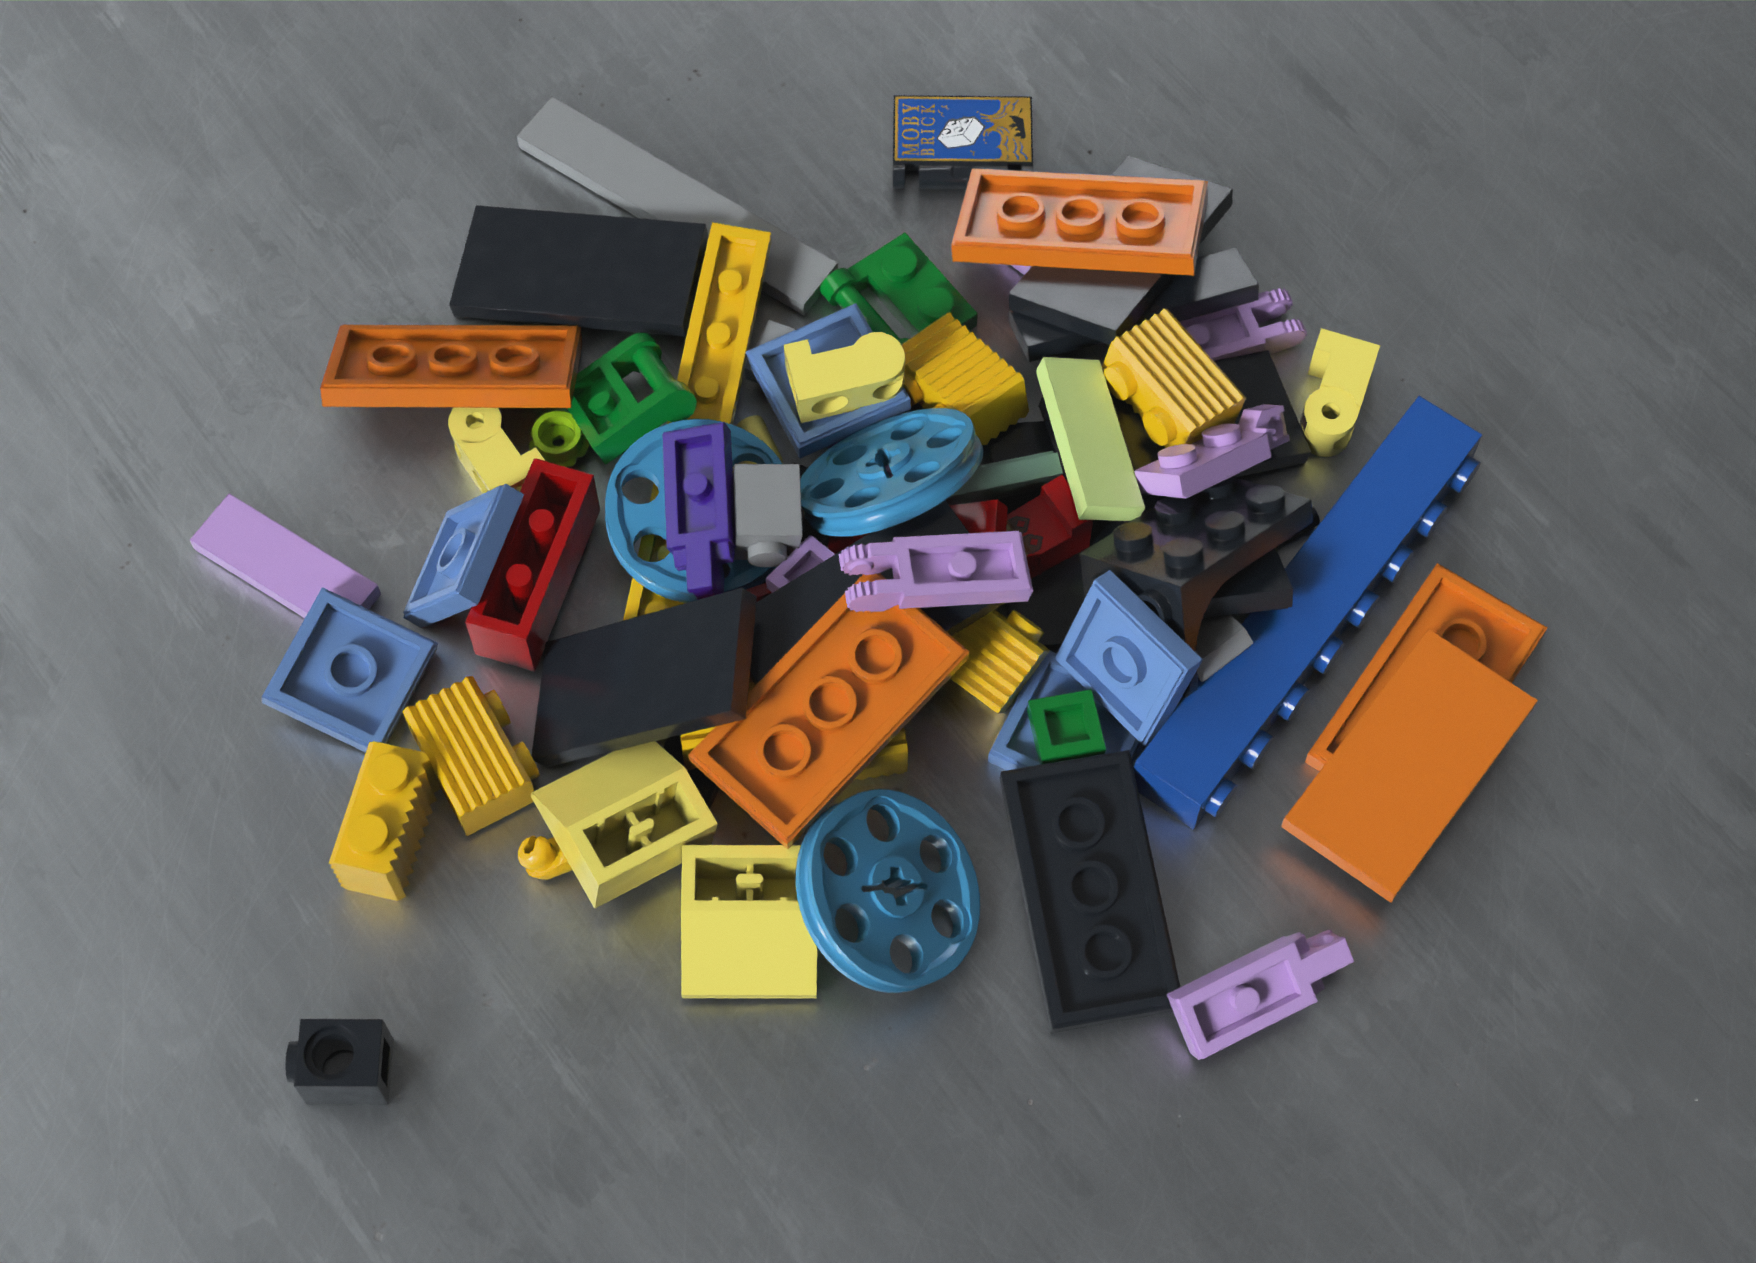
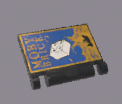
M894 95L893 189L905 188L906 170L919 171V189L966 190L972 169L1034 172L1032 96Z

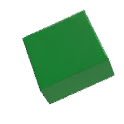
M1092 689L1028 700L1027 713L1039 765L1105 754L1106 746Z

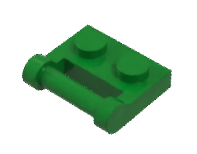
M905 232L850 268H839L833 271L823 280L819 289L823 297L832 306H840L844 309L857 304L872 332H883L892 335L901 344L907 341L908 338L900 339L860 292L869 288L911 337L949 312L954 319L959 320L962 326L966 325L969 331L977 326L978 313Z
M635 333L577 373L572 406L567 409L605 465L620 454H624L635 441L646 433L660 427L667 421L687 420L696 409L697 401L694 394L685 383L675 380L661 360L662 351L660 346L647 333ZM633 371L641 373L654 391L640 402L637 401L623 380Z

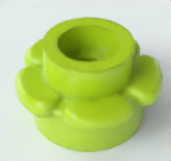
M550 411L540 416L531 430L533 440L528 445L529 451L536 447L545 461L568 468L574 466L576 458L583 457L589 448V442L573 416L565 411ZM558 439L565 441L562 446H555L553 442Z

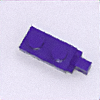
M725 422L663 432L667 549L673 555L675 568L678 571L686 570L687 591L689 593L692 592L697 600L724 593V570L722 564L734 562V548H736L731 430Z

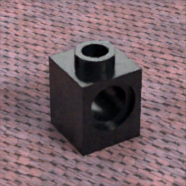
M300 1019L298 1041H290L287 1046L285 1061L288 1083H294L295 1089L307 1105H388L394 1039L383 1019ZM340 1050L354 1052L351 1064L344 1071L332 1075L322 1073L323 1064L332 1053Z

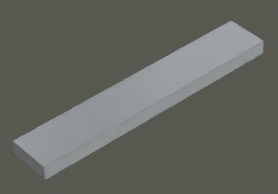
M553 96L517 135L519 148L637 218L706 224L708 235L712 222L771 232V248L761 291L803 316L822 295L819 289L823 280L830 273L838 269L836 261Z

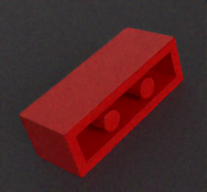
M536 458L533 459L520 490L524 494L480 601L478 605L470 609L465 621L475 655L533 672L536 671L545 644L551 634L600 513L594 475Z

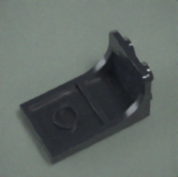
M1234 476L1186 499L1175 497L1163 498L1140 517L1118 526L1112 534L1079 554L1084 597L1086 598L1094 580L1110 570L1196 652L1201 621L1218 589L1233 575L1313 522L1312 500L1284 492L1281 487L1276 485H1259L1235 478ZM1197 671L1182 698L1188 697L1198 689Z

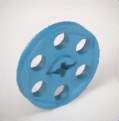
M948 408L911 411L867 426L832 446L803 473L800 478L801 508L804 510L805 518L809 526L816 532L837 537L868 534L908 521L946 500L973 476L983 457L981 441L975 434V428L971 419L961 411ZM888 464L893 475L891 478H889L886 470V465Z
M709 419L681 420L660 426L646 433L624 452L615 465L607 485L605 497L606 532L618 561L638 583L648 590L667 599L682 603L696 601L697 598L692 592L689 593L687 591L686 570L678 571L675 568L672 553L670 552L664 559L658 562H648L637 556L634 551V545L639 538L645 535L654 534L666 540L663 432L719 423L721 421ZM726 423L731 430L733 467L742 461H751L757 464H783L773 450L758 437L740 427ZM641 477L654 482L658 487L659 493L649 503L636 504L625 497L622 488L631 479ZM734 560V562L728 563L731 571L724 579V593L739 588L746 590L761 585L766 581L765 578L778 566L758 567L751 565L748 560Z
M885 789L868 790L848 797L824 811L807 831L799 850L796 865L798 904L805 926L817 948L839 972L866 988L886 993H902L921 988L944 978L964 960L974 942L980 917L979 885L966 847L952 826L937 811L923 801L903 792ZM869 809L876 810L886 820L889 831L886 842L878 840L869 831L867 825ZM922 840L931 843L940 855L941 866L938 873L929 870L920 857L919 849ZM826 843L835 844L845 855L847 868L844 876L835 874L827 866L824 858ZM882 882H884L886 887L894 888L895 891L913 889L896 897V899L893 894L884 893L883 890L865 892L882 884ZM935 904L942 906L951 917L953 929L950 938L942 936L933 925L931 915ZM839 908L850 912L857 922L858 936L854 943L845 940L837 930L835 916ZM893 939L904 943L910 951L912 966L909 973H903L892 962L890 945Z

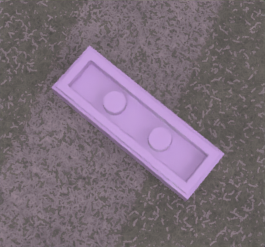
M231 494L225 497L190 539L194 550L303 618L308 614L322 587L367 609H370L381 595L376 583Z

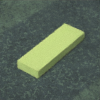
M1043 357L1036 369V374L1079 520L1132 521L1140 517L1145 509V505L1100 360Z

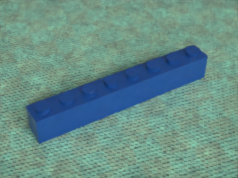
M1418 396L1286 566L1285 571L1293 588L1292 607L1250 613L1241 625L1246 629L1254 643L1205 681L1201 682L1198 680V689L1183 699L1135 761L1134 773L1138 792L1193 830L1207 812L1216 818L1223 811L1238 787L1237 784L1231 781L1243 764L1251 769L1256 767L1273 742L1274 737L1268 731L1280 716L1290 721L1308 696L1310 689L1305 687L1304 684L1316 669L1320 673L1325 674L1331 668L1345 645V642L1340 640L1339 637L1351 623L1360 628L1379 601L1380 596L1375 594L1374 591L1382 580L1386 578L1394 583L1414 554V551L1408 548L1410 543L1418 533L1426 538L1432 534L1448 508L1442 501L1451 489L1461 494L1469 485L1481 462L1473 458L1482 437L1481 433L1423 397Z

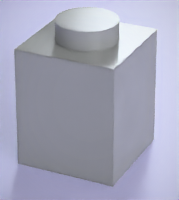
M735 464L733 472L736 546L734 548V560H748L751 565L758 567L779 566L784 560H787V557L796 548L800 547L802 540L799 464Z

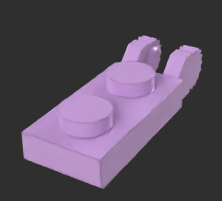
M1285 288L1261 292L1258 295V300L1179 322L1213 361L1269 350L1270 354H1275L1284 349L1288 350L1291 347H1295L1302 340H1305L1304 337L1307 336V331L1299 319L1281 321L1260 328L1258 326L1259 323L1266 322L1271 318L1281 317L1282 314L1287 313L1286 311L1291 309L1293 301L1288 290L1286 291Z
M1019 531L893 537L892 542L868 543L867 545L862 543L860 545L854 544L851 547H846L847 549L841 550L842 553L839 554L840 567L844 574L848 573L849 575L854 574L856 576L859 574L872 575L892 568L894 579L875 580L873 582L868 580L848 587V590L845 591L847 608H850V611H862L863 613L865 611L881 612L896 605L899 606V609L1028 602L1033 592L1022 533Z

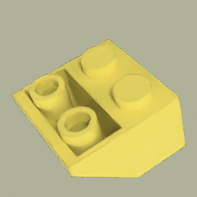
M656 741L613 751L531 793L532 800L594 909L682 864V845H712L718 825L686 768Z
M682 845V998L816 999L817 946L803 921L796 892V865L801 845H792L788 850L783 845Z

